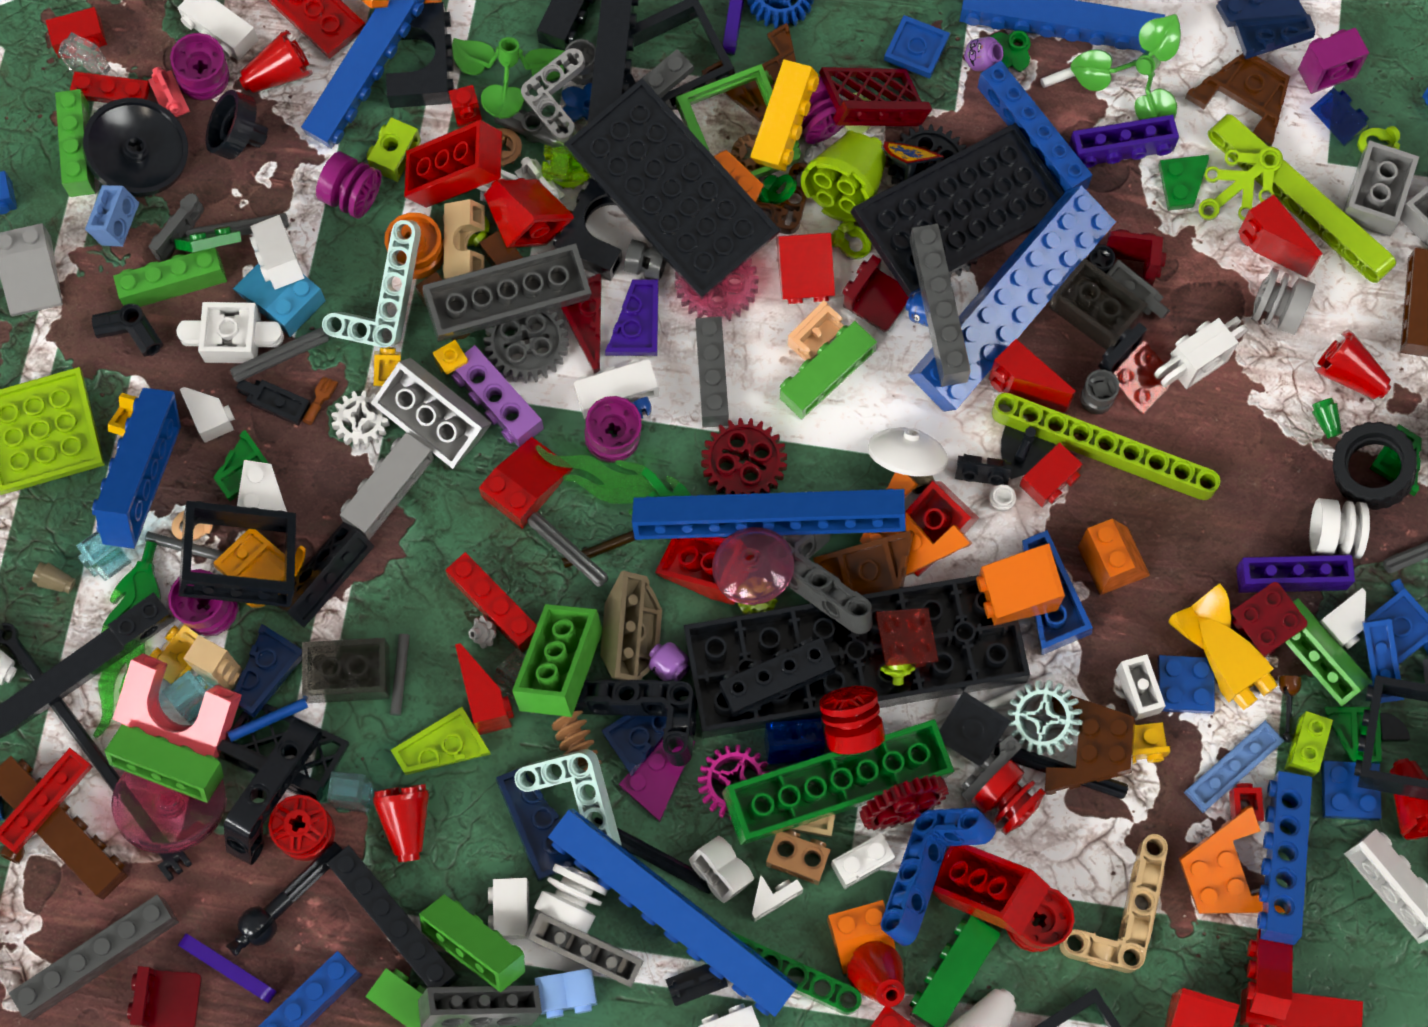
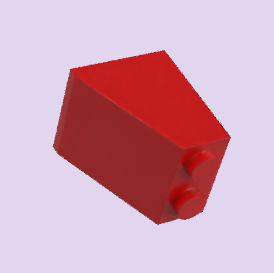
M498 179L484 193V197L507 248L545 246L574 219L573 214L537 179Z
M831 233L776 236L781 299H787L788 304L803 303V298L813 297L814 302H822L823 300L829 301V296H835Z
M1181 988L1171 996L1164 1027H1233L1240 1005Z

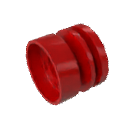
M867 686L844 687L831 691L820 699L819 706L822 712V721L826 724L825 736L827 746L831 752L837 754L862 753L876 748L885 740L883 721L878 715L880 713V705L878 704V695L875 689Z
M1012 760L1008 761L971 801L984 815L996 808L999 812L992 823L996 826L1006 818L1008 822L1001 829V832L1005 835L1021 827L1039 808L1040 802L1046 794L1042 788L1033 796L1028 793L1036 784L1033 780L1021 787L1018 783L1025 772Z
M294 795L286 797L275 806L270 814L268 828L271 839L278 848L295 860H314L334 841L335 826L332 817L317 800L310 796ZM303 822L305 824L304 828H298L297 830L294 827L296 823L300 824Z
M1049 888L1022 935L1006 931L1011 941L1020 949L1029 952H1043L1062 943L1070 935L1075 922L1074 910L1066 896L1059 890ZM1038 916L1041 921L1037 926H1034L1032 922Z

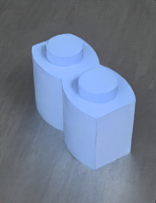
M582 969L534 978L535 985L539 987L541 1015L546 1014L547 1019L564 1016L563 1011L572 1009L575 1010V1014L592 1011L591 1006L598 1005L592 969Z

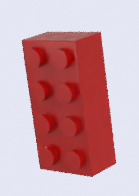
M478 120L407 150L404 197L427 208L500 179L502 131L482 120Z
M970 845L950 846L944 855L932 894L943 904L1021 936L1050 886L1030 868Z

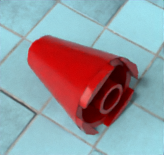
M288 30L281 32L240 71L242 76L239 77V81L246 91L251 90L253 93L300 80L313 74L312 70L306 69L310 64L297 41H290L287 37L291 35Z
M1349 329L1344 331L1341 335L1345 338L1341 342L1337 340L1332 342L1317 362L1321 367H1315L1314 370L1319 375L1373 400L1377 397L1383 398L1391 389L1389 385L1391 379L1357 336Z
M1408 758L1396 761L1390 770V774L1428 780L1427 775L1416 761H1409ZM1394 794L1402 837L1404 836L1407 840L1428 837V800Z
M880 941L867 942L856 948L850 962L847 964V977L851 986L856 988L863 996L885 1007L898 1005L904 998L905 987L903 962L897 950Z

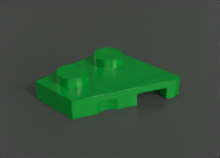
M1209 155L1160 160L1158 166L1168 211L1194 207L1209 161Z
M230 226L214 229L215 232L213 233L197 232L190 234L188 237L176 238L174 242L178 250L197 252L241 242L242 239L240 231L230 230Z
M1398 424L1396 428L1406 434L1407 438L1413 443L1414 451H1416V480L1409 493L1415 496L1419 491V485L1417 484L1421 463L1419 452L1421 451L1422 438ZM1383 446L1369 469L1388 481L1393 482L1400 474L1401 461L1394 450Z
M246 430L241 432L240 440L234 450H230L225 458L224 465L218 469L214 476V480L229 501L239 496L244 460L268 463Z
M1325 707L1324 713L1327 718L1333 720L1332 728L1351 762H1356V759L1362 760L1363 752L1358 751L1360 734L1366 735L1367 726H1362L1364 709L1370 710V707ZM1380 709L1371 763L1377 764L1382 762Z

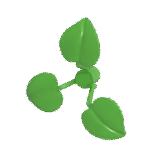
M1172 14L1152 19L1142 26L1139 32V43L1146 52L1137 60L1111 68V55L1106 51L1093 49L1083 52L1072 61L1070 65L1072 72L1086 89L1100 91L1111 83V73L1136 66L1139 73L1148 75L1145 89L1146 95L1138 97L1135 101V113L1138 119L1143 120L1173 115L1175 119L1177 102L1173 94L1162 88L1151 92V85L1155 76L1154 71L1160 66L1161 61L1170 60L1179 49L1181 29L1178 16Z
M512 37L501 39L499 46L496 47V52H494L490 45L481 41L454 38L452 43L454 62L459 70L466 74H481L485 67L491 68L497 58L505 67L503 86L490 85L481 94L483 108L495 118L498 117L500 119L516 115L524 104L521 89L508 87L509 68L515 66L520 58L526 70L531 69L532 76H534L564 52V50L534 49L529 51L524 58L523 50L519 49V42ZM562 64V65H560V67L562 68V70H563V72H564L565 69H564L563 64ZM556 71L549 73L547 81L557 80L560 78V73Z

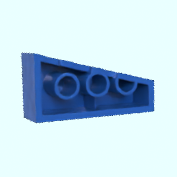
M1048 530L1022 540L1023 552L1050 544L1065 594L1057 611L1034 616L1041 655L1089 636L1093 630Z

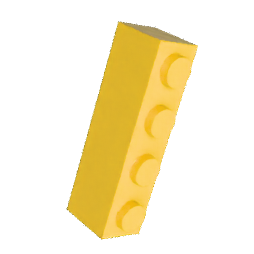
M783 59L750 156L757 164L784 172L787 165L791 164L794 157L793 148L795 142L800 139L802 134V121L804 116H807L810 111L812 92L816 91L819 84V74L813 67Z

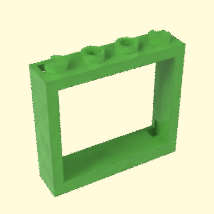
M762 64L676 97L675 104L683 123L708 151V146L691 105L756 80L767 107L773 91L771 88L773 80L768 71H764ZM797 140L793 148V160L790 165H787V168L799 163L802 153ZM763 166L751 171V173L757 179H760L780 170Z

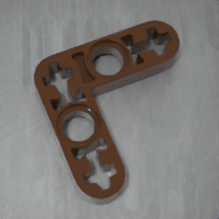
M794 164L790 168L788 175L792 176L797 182V175L799 172L804 171L807 164ZM801 183L794 192L802 198L797 204L790 203L788 199L782 202L780 206L756 201V204L762 210L768 211L771 214L770 219L780 229V233L793 234L800 227L807 200ZM789 210L793 211L792 222L790 225H785Z

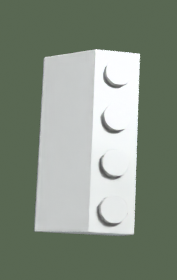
M1375 829L1346 851L1344 855L1420 944L1428 940V884L1421 877L1417 878L1410 869L1409 861L1404 856L1396 853L1391 847L1392 842L1388 836Z

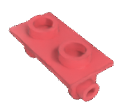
M162 67L154 68L152 70V78L148 79L159 105L169 110L175 117L190 112L172 71L166 72Z

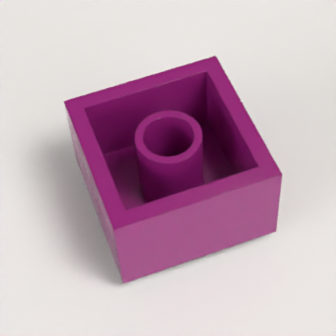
M1356 27L1347 31L1342 29L1331 37L1313 40L1303 56L1298 71L1308 90L1313 94L1356 78L1369 55V51Z

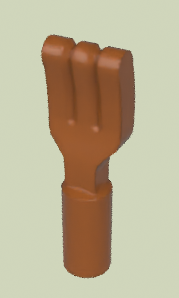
M325 376L322 377L315 389L316 398L302 419L304 423L312 425L321 409V405L331 397L337 387V381L328 379Z

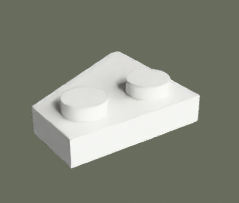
M244 460L237 506L286 511L271 464Z

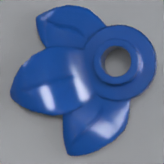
M592 83L586 84L583 89L571 86L562 91V98L566 104L562 109L573 122L582 118L588 120Z

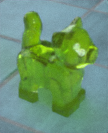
M545 144V160L553 161L551 165L545 161L542 162V176L546 181L555 180L561 183L579 180L588 181L589 174L586 172H573V162L577 161L564 146L551 147Z

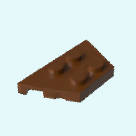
M911 530L817 556L813 560L839 578L841 583L854 592L857 591L860 595L903 588L914 534Z

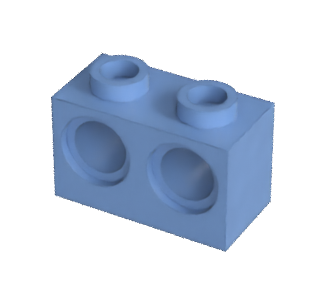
M102 185L85 230L102 246L123 247L139 202L124 186Z

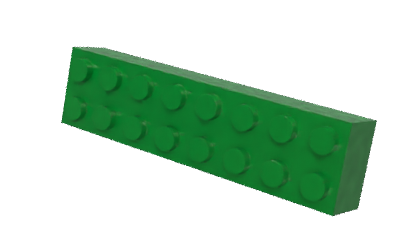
M933 719L885 735L883 743L872 750L857 754H837L834 752L824 754L728 785L722 791L741 846L865 805L867 801L874 800L875 795H882L884 793L883 790H888L892 786L903 783L906 780L911 782L916 777L921 779L926 775L928 777L936 775V777L941 776L944 779L955 771L936 720Z

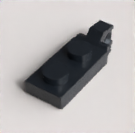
M242 380L236 386L238 393L246 396V402L250 403L251 406L297 426L300 425L311 404L308 399L264 380H256L255 384Z

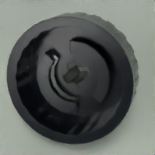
M228 90L220 97L211 113L206 130V147L210 153L233 160L239 156L247 143L258 148L265 143L268 137V128L255 122L257 106L254 98L235 90Z

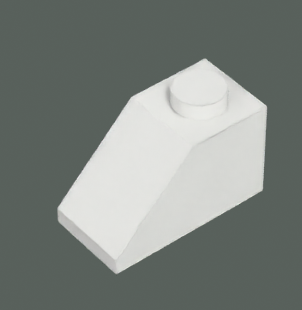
M186 387L180 389L196 428L205 443L234 430L231 421L235 420L229 405L223 406L219 398Z
M1363 588L1320 621L1322 626L1341 647L1345 646L1347 650L1360 640L1357 635L1363 630L1362 621H1365L1366 591Z

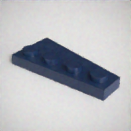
M519 769L496 777V782L538 881L558 874L552 870L555 864L575 867L574 861L576 859L568 853L563 855L552 847L553 841L548 836L560 822L559 815L550 807L539 789L525 792L517 787L515 774ZM526 773V779H527V781H528L529 783L534 784V782L531 780V778H530V777L528 776V774Z

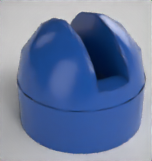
M648 397L632 402L638 409L641 419H643L642 412L644 411L647 416L650 415L652 406Z

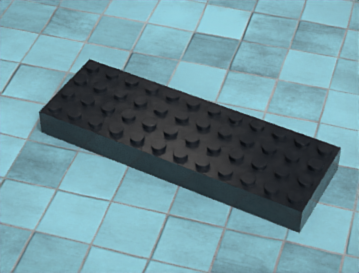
M979 575L862 595L871 603L873 620L872 628L864 634L851 632L812 603L684 625V635L697 700L702 737L704 739L822 718L819 706L820 699L831 691L850 686H867L875 689L878 695V704L880 708L959 695L963 691L970 693L1027 683L1030 671L1019 621L993 625L992 618H987L984 602L987 601L984 592L980 593L976 577ZM822 637L835 664V674L733 718L720 690V681L723 680V676L733 671L741 673L748 670V666L755 661L763 660L766 662L774 658L773 655L783 649L794 650L799 647V643L806 639L814 638V640ZM893 656L906 657L908 663L915 666V670L904 677L903 685H893L892 677L881 671V667L885 666V663H888V659Z

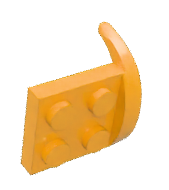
M248 529L213 562V565L223 575L284 581L285 554L256 529ZM301 545L297 548L295 554V577L299 573L305 558V548ZM246 603L248 606L252 608H260L265 606L262 604Z

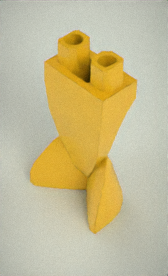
M1221 584L1215 586L1191 607L1176 612L1170 617L1168 623L1204 650L1220 692L1228 703L1234 700L1245 710L1258 700L1250 690L1251 687L1255 685L1261 694L1266 696L1278 686L1270 674L1274 668L1249 641L1231 629L1229 598Z

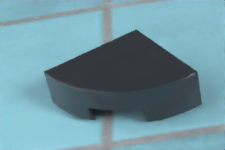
M1380 712L1381 742L1410 740L1409 732L1401 720L1391 714Z

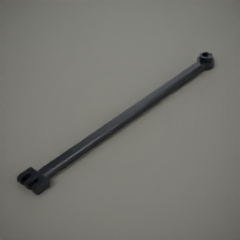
M2 623L1 625L5 631L12 632V637L9 640H5L4 636L6 633L0 629V644L7 646L33 682L44 674L18 639L19 632L17 628L10 623ZM61 699L52 705L53 711L162 858L163 862L157 866L167 880L170 882L174 879L173 874L168 870L169 868L173 867L178 875L183 872V869L178 864L180 860L188 868L193 865L181 848L174 852L114 768L109 765L108 760L64 700Z

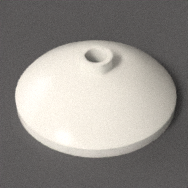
M900 427L880 431L871 437L868 444V453L876 463L890 471L903 475H934L946 467L948 460L946 451L937 440L913 428Z

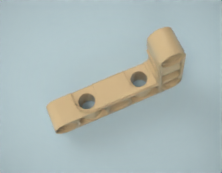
M1158 834L1148 835L1139 844L1130 877L1118 939L1111 940L1096 936V933L1073 929L1066 940L1060 943V950L1064 956L1096 967L1124 973L1135 972L1144 964L1153 930L1168 844L1162 836ZM1149 842L1156 844L1159 848V854H1150L1146 849V844ZM1136 897H1143L1147 901V910L1138 909L1135 904ZM1069 937H1075L1080 941L1081 948L1079 951H1073L1068 947L1067 940ZM1124 952H1131L1135 955L1136 964L1134 966L1125 963L1123 959Z

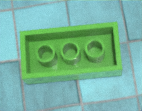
M545 604L512 690L519 711L572 717L603 628L597 609Z

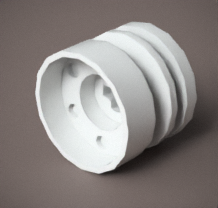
M1318 498L1315 501L1310 521L1309 542L1311 553L1332 556L1338 545L1340 555L1350 554L1352 558L1361 559L1366 550L1370 532V515L1367 503L1357 502L1354 506L1352 501H1346L1341 510L1338 500Z
M555 864L552 870L563 875V878L559 881L548 877L547 881L555 886L557 890L555 894L542 891L534 908L562 923L588 933L596 916L587 910L586 906L588 903L601 906L602 901L592 897L593 891L606 896L608 890L596 881L597 878L572 866L567 867Z

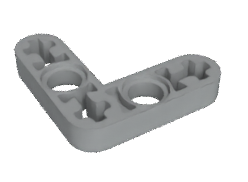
M576 48L564 51L527 80L521 88V94L528 106L559 142L563 143L576 134V127L571 118L551 95L584 70L586 60L582 52ZM572 57L577 59L578 64H570L569 59ZM563 64L564 69L566 68V70H567V73H566V74H564V72H563L562 68L560 67V65ZM553 71L559 72L560 78L557 82L551 83L547 81L549 73ZM541 80H543L545 86L547 87L546 90H544V87L541 86ZM530 89L537 90L538 95L536 97L530 95ZM548 105L554 106L555 113L552 116L545 117L542 115L544 107ZM558 120H560L564 127L568 128V133L565 134L560 131L556 124Z

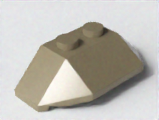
M621 571L605 602L600 656L612 678L619 680H641L650 671V651L660 643L662 608L649 585L648 577L628 571Z

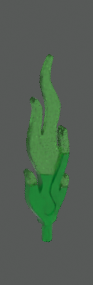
M539 445L536 446L538 453L554 466L584 470L599 478L604 485L594 484L578 475L563 476L565 481L576 482L598 499L608 503L633 504L635 497L691 496L686 487L671 476L666 477L667 482L674 489L673 493L664 486L651 470L637 463L616 460L615 463L618 466L637 473V475H626L606 467L599 460L588 455L556 456L550 454ZM630 509L628 513L632 515L633 509Z
M146 541L141 561H137L135 567L115 587L110 602L116 604L123 596L124 598L108 615L101 633L109 628V623L153 592L161 600L160 588L155 576L154 565L152 564L157 546L156 543ZM145 642L102 671L98 681L102 717L93 734L95 738L103 734L112 720L114 712V687L121 669L127 664L119 695L121 694L131 659L143 653L145 654Z

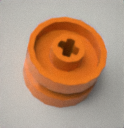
M406 213L398 216L389 224L385 232L384 243L387 252L393 225L400 220H413L417 222L421 229V236L413 279H423L431 276L440 269L444 261L443 238L438 224L431 217L422 213ZM408 225L402 227V236L405 239L411 237L412 230ZM399 251L397 261L399 264L404 265L407 256L403 251Z

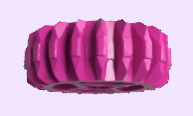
M728 745L725 746L724 755L716 749L714 751L716 760L709 756L706 758V762L710 767H700V771L707 776L698 777L699 783L706 784L698 788L699 794L708 793L702 799L703 803L707 804L713 801L709 810L714 812L718 807L721 808L719 811V817L721 818L725 816L728 809L725 800L721 799L712 787L713 778L719 780V783L726 788L728 785H731L729 779L733 780V777H737L739 772L740 782L747 780L744 776L747 765L755 772L756 776L771 772L762 771L768 766L767 761L757 763L761 757L760 753L750 757V747L745 749L744 754L740 753V745H736L735 752L730 753V747ZM739 762L732 771H718L724 764Z

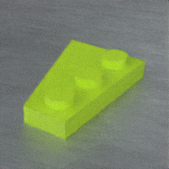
M460 707L391 749L405 775L491 755L463 707Z

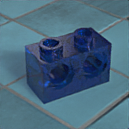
M821 718L766 723L764 743L767 763L801 762L823 755L825 739Z

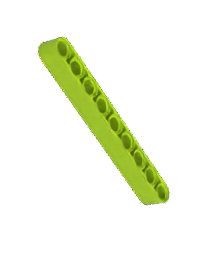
M1226 114L1208 131V137L1211 142L1225 154L1232 149L1241 153H1259L1263 148L1269 147L1236 117L1230 114ZM1235 154L1228 156L1234 162L1238 159ZM1268 156L1265 158V162L1273 164L1275 159L1272 156ZM1283 159L1282 166L1274 172L1272 190L1276 198L1370 282L1378 283L1396 266L1394 256ZM1248 163L1238 164L1244 171H1248L1256 165ZM1263 173L1255 179L1262 187Z
M1001 393L994 401L991 414L993 419L999 424L1025 432L1028 427H1033L1036 430L1035 437L1055 445L1060 442L1070 451L1199 500L1210 499L1220 485L1219 475L1209 468L1016 395ZM1007 405L1011 411L1003 412L998 406ZM1026 414H1030L1034 416L1036 420L1030 422L1025 420L1023 416ZM1056 424L1061 430L1053 431L1048 425ZM1081 433L1086 440H1077L1073 434ZM1099 443H1107L1111 449L1103 450L1100 448ZM1131 452L1136 459L1129 460L1124 456V453ZM1149 462H1157L1161 469H1153ZM1174 472H1183L1186 479H1179ZM1200 481L1209 482L1211 489L1202 487Z

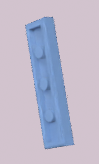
M1265 720L1184 792L1185 795L1204 813L1281 745L1284 739Z

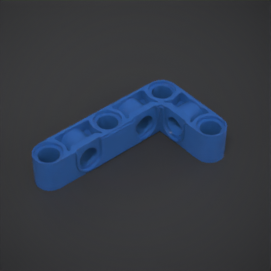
M977 808L927 810L916 819L881 920V929L899 945H910L918 935L947 846L982 845L988 843L994 837L996 832L995 825Z

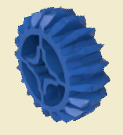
M747 0V5L750 7L751 14L756 15L758 22L764 20L766 27L772 23L774 28L777 29L779 25H784L785 23H791L796 27L798 20L804 21L806 14H809L811 11V5L814 3V0H798L794 5H791L793 0Z

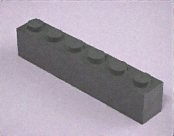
M932 224L914 227L911 230L910 245L941 387L968 382L971 369L939 225Z
M157 894L10 991L9 995L22 1017L34 1020L178 924L179 921L167 901Z

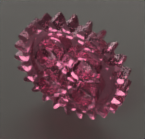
M750 258L702 300L675 271V279H677L674 281L675 289H679L676 291V297L682 298V307L689 305L688 314L697 311V318H702L703 315L707 317L726 316L730 322L733 313L741 317V308L748 311V302L754 303V294L758 293V286L756 284H758L759 276L755 275L757 268L756 266L750 267L752 265V259ZM738 279L741 282L737 284H732L729 282V280ZM719 296L722 297L724 300L716 302L712 300V298Z

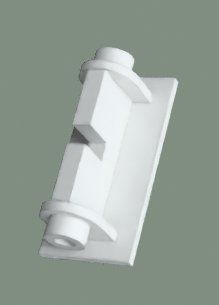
M529 157L522 159V167L515 171L518 178L537 179L559 201L565 197L536 159H530Z

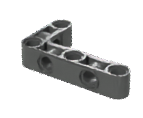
M831 534L781 535L768 547L769 570L772 575L851 632L864 634L870 631L873 620L872 606L869 600L841 583L839 578L825 568L809 560L812 555L830 541Z

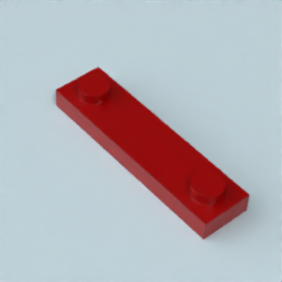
M69 748L0 826V842L17 854L93 766Z

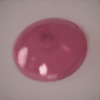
M761 527L745 528L728 536L716 550L712 563L713 577L719 590L729 599L747 605L761 604L774 599L788 586L794 572V557L790 546L778 533ZM749 555L755 556V557H754L752 560H750V561H747V560H746V558H747Z

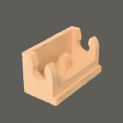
M823 300L788 335V346L805 361L807 359L813 360L818 355L819 348L826 342L830 343L836 337L837 332L844 326L840 322L842 317Z

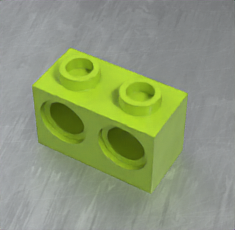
M1308 711L1298 718L1294 739L1291 743L1284 770L1314 777L1320 771L1333 722L1332 719Z

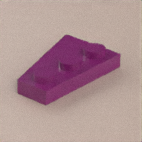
M662 740L632 776L629 773L619 783V787L660 823L686 765L678 767L669 762L663 749ZM676 747L672 750V752H678L683 747Z

